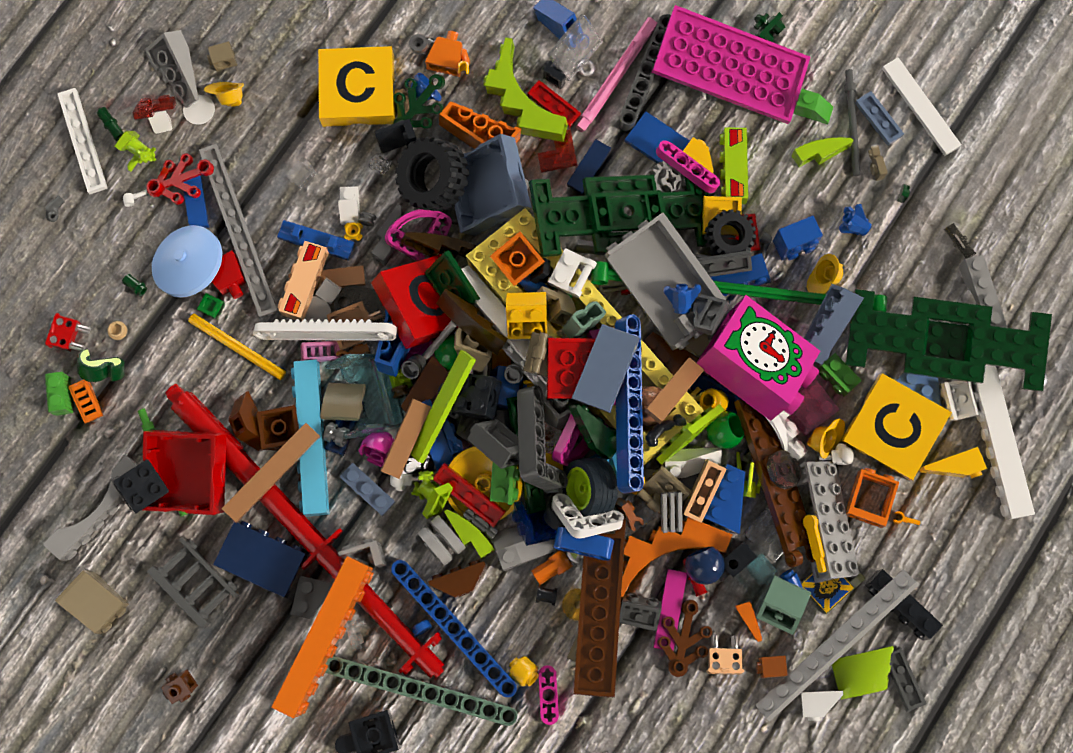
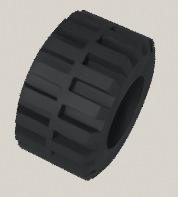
M733 210L723 211L716 215L705 228L706 235H704V240H707L706 247L711 248L709 252L722 255L749 251L754 245L753 240L756 239V235L753 234L756 229L751 226L753 221H748L746 219L748 215H741L739 210L733 212ZM724 225L732 226L737 230L739 234L737 245H729L723 241L721 228Z

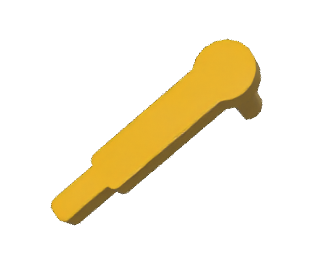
M807 515L803 519V525L807 531L812 556L816 561L818 572L824 573L827 569L818 529V519L814 515Z

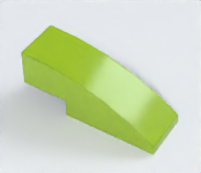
M838 137L816 140L794 149L791 156L799 168L814 159L820 165L850 148L853 139Z
M448 509L444 511L465 546L472 543L481 559L495 552L487 538L473 524Z

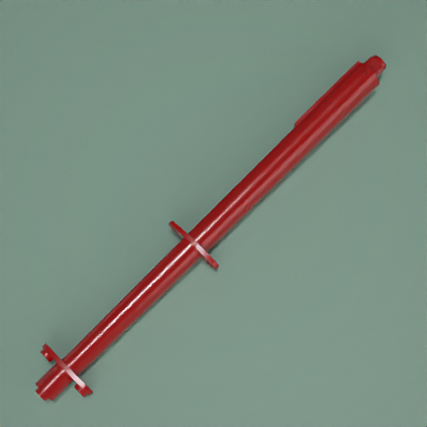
M178 384L172 385L166 391V397L173 403L171 410L193 432L226 434V467L243 485L261 469L243 450L244 446L194 393L185 392ZM274 484L259 501L311 554L301 565V568L305 570L316 560L336 579L345 559L339 557L338 551L332 544L343 533V530L341 528L338 529L326 540ZM365 584L363 588L365 594L362 600L357 603L410 657L398 670L400 674L406 675L413 668L412 663L415 662L430 679L433 676L435 678L440 676L444 672L442 667L445 664L432 652L429 646H436L442 640L441 634L437 632L423 645L368 584Z

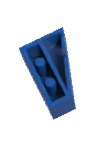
M724 464L723 466L727 470L703 520L731 533L740 534L745 471L732 465Z

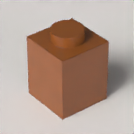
M786 656L758 657L759 662H756L757 674H760V678L788 676Z

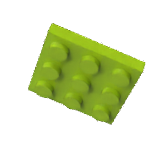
M720 404L715 408L710 406L702 413L703 417L699 414L692 420V425L690 422L680 430L682 434L677 433L670 440L671 445L667 443L660 449L662 454L656 458L658 462L662 465L692 442L725 409Z

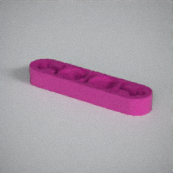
M660 142L656 149V154L659 158L705 192L714 193L717 190L720 180L716 175L671 142ZM676 159L683 160L684 164L678 163ZM691 170L698 171L699 175L693 174Z

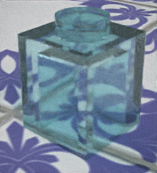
M762 553L745 567L759 585L771 583L774 574L777 572L776 568Z

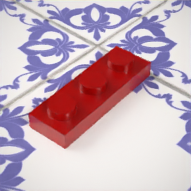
M540 80L527 93L529 98L546 111L566 117L567 128L569 129L581 117L580 111Z

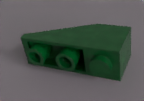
M582 404L570 405L569 410L588 448L603 459H612L617 451L616 429L608 428L604 425V420L598 416L591 415L586 406Z

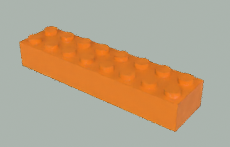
M346 557L271 708L293 719L305 714L310 704L307 701L317 691L319 686L317 681L321 676H324L328 668L326 663L330 657L333 658L338 648L335 644L337 640L343 638L347 630L344 626L348 620H352L356 612L353 608L356 602L362 600L365 591H363L365 584H369L373 578L372 567L352 557Z

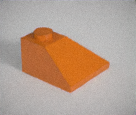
M521 232L517 233L490 255L514 287L545 262Z

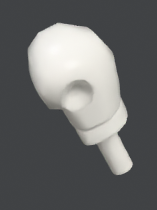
M838 444L835 450H831V455L825 459L819 456V461L832 460V463L837 465H849L854 459L852 448L847 447L846 444Z
M401 474L400 479L390 476V484L397 491H404L407 485L411 486L412 481L422 482V480H418V476H412V474Z

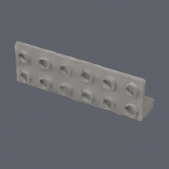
M832 461L805 462L793 467L797 487L809 485L825 554L826 572L819 573L816 562L811 563L815 583L838 578L856 577L859 574L847 515H845L846 509L836 464H833Z

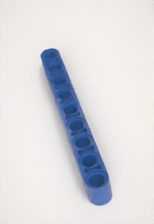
M634 314L620 318L615 322V329L640 338L616 397L617 487L624 494L640 491L644 486L641 323Z
M404 560L395 561L392 564L391 571L398 581L503 697H512L517 691V685L412 567ZM400 564L406 566V572L402 575L396 573V568ZM412 579L419 580V587L417 589H410L409 582ZM427 593L433 597L430 604H424L422 601L423 596ZM439 608H444L446 611V616L443 619H438L435 615L436 610ZM452 623L459 625V631L456 634L449 632V626ZM467 637L473 641V645L469 649H465L462 646L463 639ZM479 652H483L486 655V661L483 664H478L475 660ZM492 667H497L500 671V676L497 679H492L489 676V670ZM510 682L513 685L514 689L511 694L503 692L502 686L504 683Z

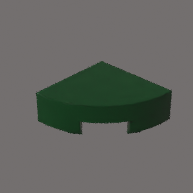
M902 184L897 199L898 202L904 203L909 197V185Z

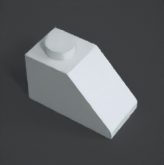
M843 691L802 692L803 717H808V721H820V717H824L843 696Z

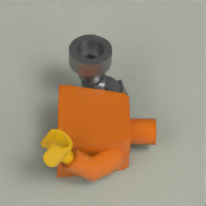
M448 31L446 38H426L421 34H415L410 38L409 46L413 53L428 54L425 61L426 69L460 77L461 71H466V74H469L470 59L467 50L463 48L462 42L457 41V32Z

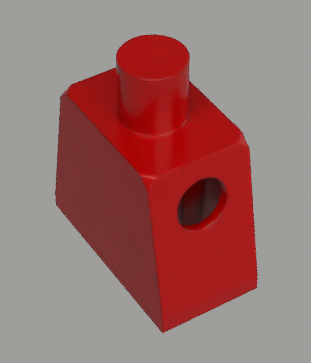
M233 250L222 256L221 266L212 283L222 295L230 292L233 299H237L244 294L240 286L245 284L246 280L239 260Z

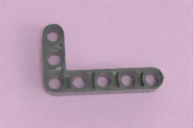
M539 385L520 389L517 392L520 476L524 482L545 491L565 488L568 484L566 473L546 463L544 398L542 389Z

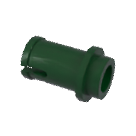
M127 274L122 280V284L134 291L133 293L136 296H142L147 291L146 284L139 282L131 274Z

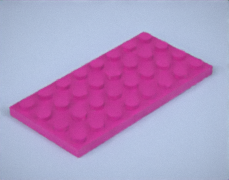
M675 5L651 73L789 124L811 57Z

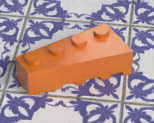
M451 101L439 114V125L474 149L499 134L515 137L516 143L520 140L521 128L516 126L513 128L503 121H495L485 114L480 115L473 112L472 109Z

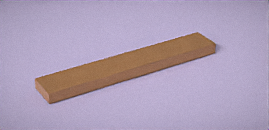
M305 423L229 500L222 510L237 523L320 438V435Z

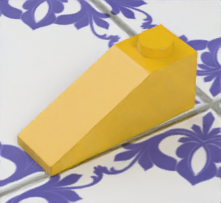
M975 447L925 465L919 471L920 473L962 478L970 475L972 479L981 476V471L987 469L979 448Z

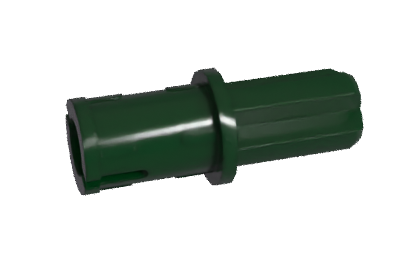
M106 107L98 108L97 115L104 123V128L109 130L115 141H118L123 135V131L117 124L118 121L111 116Z

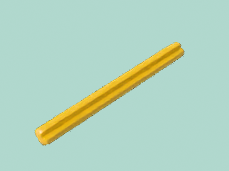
M192 314L189 317L188 321L192 325L277 379L282 380L286 375L285 370L198 315Z

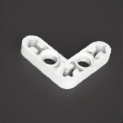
M556 494L553 496L552 509L570 535L575 538H585L622 527L624 516L619 511L612 510L607 513L583 517L567 495ZM566 514H571L575 517H567ZM592 523H599L601 526H596Z

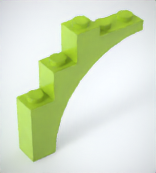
M505 37L504 44L500 45V59L496 61L495 70L489 69L488 75L484 77L483 85L486 87L487 94L501 96L500 106L504 114L519 116L517 127L521 128L522 135L564 142L568 127L566 117L552 114L540 108L521 90L513 74V55L515 49L513 39Z

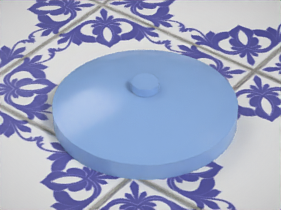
M196 225L185 226L169 234L161 242L153 257L152 276L156 285L173 297L192 296L206 288L217 275L222 262V247L218 238L208 229Z

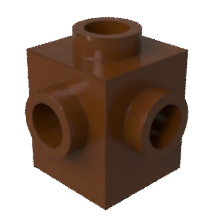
M188 669L178 675L176 672L169 675L161 689L163 690V695L171 704L177 701L182 703L191 696L190 694L196 689L198 684Z

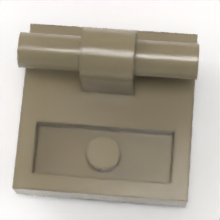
M532 332L523 371L547 377V338L555 337L548 336V334L542 332Z
M661 466L645 480L643 488L637 492V495L646 502V505L653 512H658L661 515L662 492L680 491L682 492V501H684L690 495L691 490L665 467ZM674 496V504H675V507H676V496ZM667 497V519H668V518L670 517V515H669V508H670L669 497Z

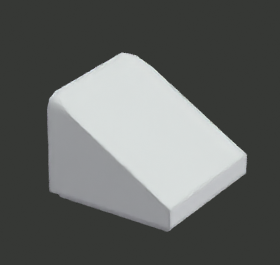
M165 110L147 115L155 134L172 130L171 119Z

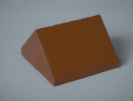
M296 405L257 412L262 450L278 451L299 430Z

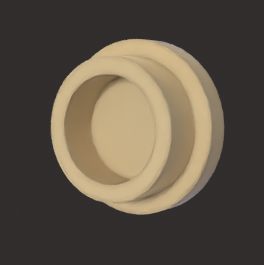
M115 321L108 327V335L114 340H121L127 334V327L123 322Z

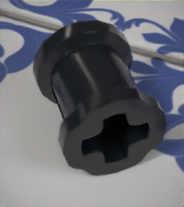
M538 585L535 603L541 601L555 606L558 588L553 590L542 588L541 585Z

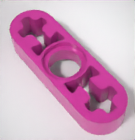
M546 665L538 673L541 720L545 724L553 725L559 718L556 670L552 666ZM545 669L553 672V676L550 677V683L554 682V687L545 686L542 688V683H546V678L541 675L545 672ZM544 690H553V700H544ZM543 703H555V707H551V712L555 713L556 716L550 722L547 718H544V714L547 713V707L543 708Z

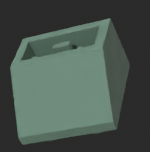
M774 575L758 608L756 618L793 635L803 616L811 592Z

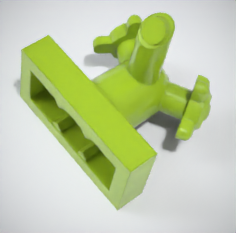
M125 131L114 146L120 151L128 150L134 154L127 164L128 171L132 172L137 163L156 161V148H147L138 140L140 135L135 131Z
M420 471L418 480H422V483L419 485L417 481L414 482L415 487L411 495L419 497L420 500H424L425 497L427 504L422 514L428 519L442 512L453 487L449 483L440 486L435 481L430 482V480H433V471Z

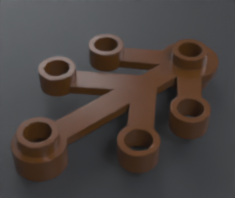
M685 600L682 603L681 610L685 615L681 634L675 628V621L672 617H664L661 621L662 626L667 629L678 647L675 655L670 647L671 641L668 637L661 636L657 640L658 646L663 649L669 659L668 670L675 677L684 676L688 671L689 664L698 658H705L708 655L707 647L700 645L696 647L695 652L685 657L686 649L701 639L709 638L712 635V629L709 626H702L698 632L689 637L693 615L698 612V604L694 600ZM690 604L694 606L693 611H689L688 606ZM667 619H670L671 621L670 626H666L665 621ZM705 628L708 629V634L706 636L703 634V630ZM662 639H666L667 644L665 646H662L661 644ZM700 648L704 649L703 655L699 654ZM678 663L681 664L679 671L676 669V664Z

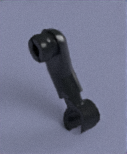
M676 414L671 421L666 420L661 424H655L645 436L648 446H657V439L664 431L671 430L675 426L686 425V419Z

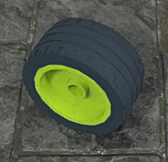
M596 457L581 458L570 462L564 471L568 484L565 488H562L563 494L572 500L583 517L612 511L617 501L618 487L616 474L610 463L603 458Z

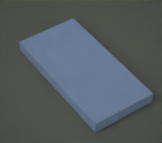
M602 324L572 399L610 413L640 338Z

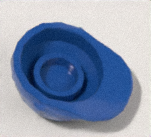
M417 73L414 76V79L417 81V98L420 97L429 85V79L422 73ZM435 89L427 101L430 99L441 101L442 98L438 90Z

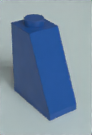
M540 0L533 7L538 20L571 50L584 38L575 13L554 0Z

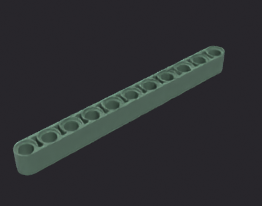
M333 656L326 663L328 668L325 673L502 725H513L518 718L517 711L510 706L355 661ZM334 660L340 663V669L336 672L331 669V663ZM352 666H357L360 670L357 677L350 675ZM372 671L377 672L379 675V679L375 683L369 680V674ZM390 677L397 678V687L390 688L388 686ZM411 682L417 685V691L414 694H410L407 691V686ZM429 688H434L437 692V696L433 700L428 699L426 696V691ZM449 693L454 694L456 697V702L453 705H448L445 701V697ZM467 699L474 700L476 704L474 710H466L464 703ZM486 705H492L495 708L493 716H486L484 714V707ZM507 710L514 713V720L511 722H506L503 719V713Z

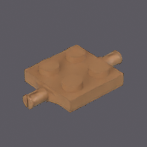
M363 301L326 315L329 323L332 319L336 323L339 319L343 322L346 319L350 322L353 319H356L357 322L363 319L365 323L370 319L373 323V321L383 318L380 310L369 314ZM366 340L336 341L340 350H345Z

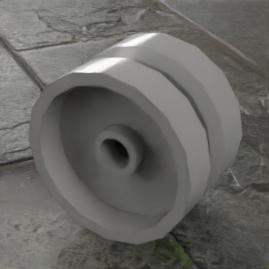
M437 515L431 520V526L436 530L435 534L425 526L417 534L425 542L424 545L435 558L438 557L446 566L453 560L452 555L446 548L450 547L454 553L460 554L466 547L443 519Z

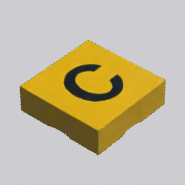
M392 46L318 49L319 119L322 127L349 126L352 124H393L396 118L395 102L393 100L395 74Z
M882 373L876 378L865 397L861 410L853 418L841 442L864 455L876 459L886 468L907 480H913L952 412Z

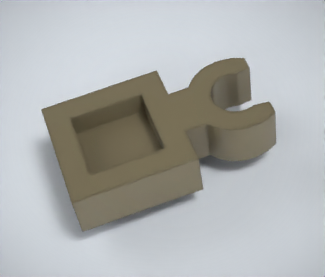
M879 146L870 147L871 150H868L869 157L872 160L870 171L875 176L876 181L883 180L888 173L883 156H880Z

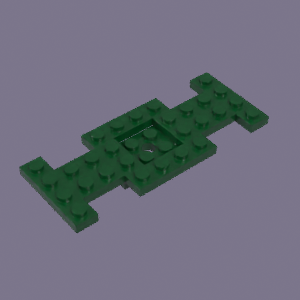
M654 175L585 177L582 180L585 196L552 197L549 179L529 181L541 257L560 256L562 251L559 237L592 235L595 254L607 253L608 250L606 248L614 242L617 244L624 241L622 237L630 231L635 233V230H639L638 225L645 220L648 222L652 221L661 213L666 215L676 230L694 229L697 247H706L707 240H704V235H702L703 197L708 196V193L686 177L687 191L661 192V190H657ZM624 207H628L631 210V216L624 212Z

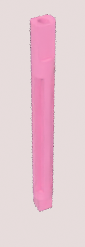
M651 17L646 19L581 115V119L575 126L581 132H584L589 124L593 122L655 30L657 22Z

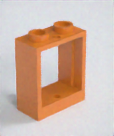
M861 469L857 472L845 515L879 528L886 527L899 482L895 481L893 476L875 474L876 471L873 469ZM862 479L889 487L880 516L854 507Z

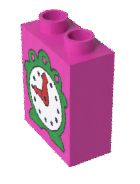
M745 295L728 312L698 359L697 364L707 374L771 421L782 411L792 415L801 405L804 396L798 390L801 386L807 388L818 375L819 369L813 366L820 350Z

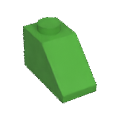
M801 89L793 114L828 124L833 106L820 94Z

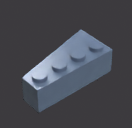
M831 284L804 337L805 340L820 350L815 362L822 365L828 359L830 351L864 299L863 297L843 287Z

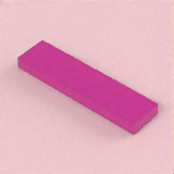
M667 570L662 597V610L653 648L663 650L658 646L657 640L661 636H666L670 639V647L674 651L675 642L667 629L662 626L661 621L664 617H672L675 621L674 626L678 629L687 573ZM670 619L665 621L666 626L671 625ZM666 639L661 640L662 646L667 644Z

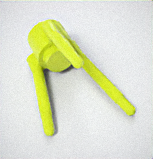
M736 452L737 468L742 470L740 452ZM753 462L750 463L748 481H744V497L756 498V493L760 494V480H758L757 485L756 482H752Z

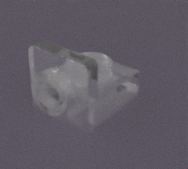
M357 619L348 623L349 627L346 630L353 651L363 649V636L361 632L357 633L356 629L367 625L365 621Z

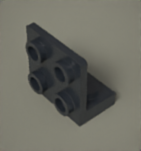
M410 119L401 120L374 131L381 153H386L403 146H407L408 149V144L417 140Z
M148 459L123 475L111 479V482L134 514L169 492Z

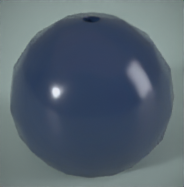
M712 546L688 555L685 562L686 572L691 580L703 585L712 584L719 580L725 567L723 556L719 550Z

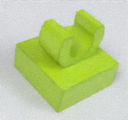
M401 369L396 377L389 375L392 388L400 385H408V388L413 386L411 379L405 377Z

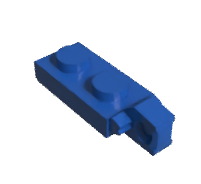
M446 418L442 431L451 454L454 455L462 452L463 446L461 440L456 439L454 436L456 429L453 423H449L448 418Z

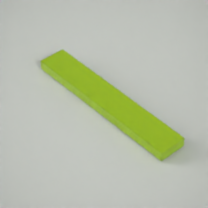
M460 350L410 455L420 463H424L476 361L466 351Z

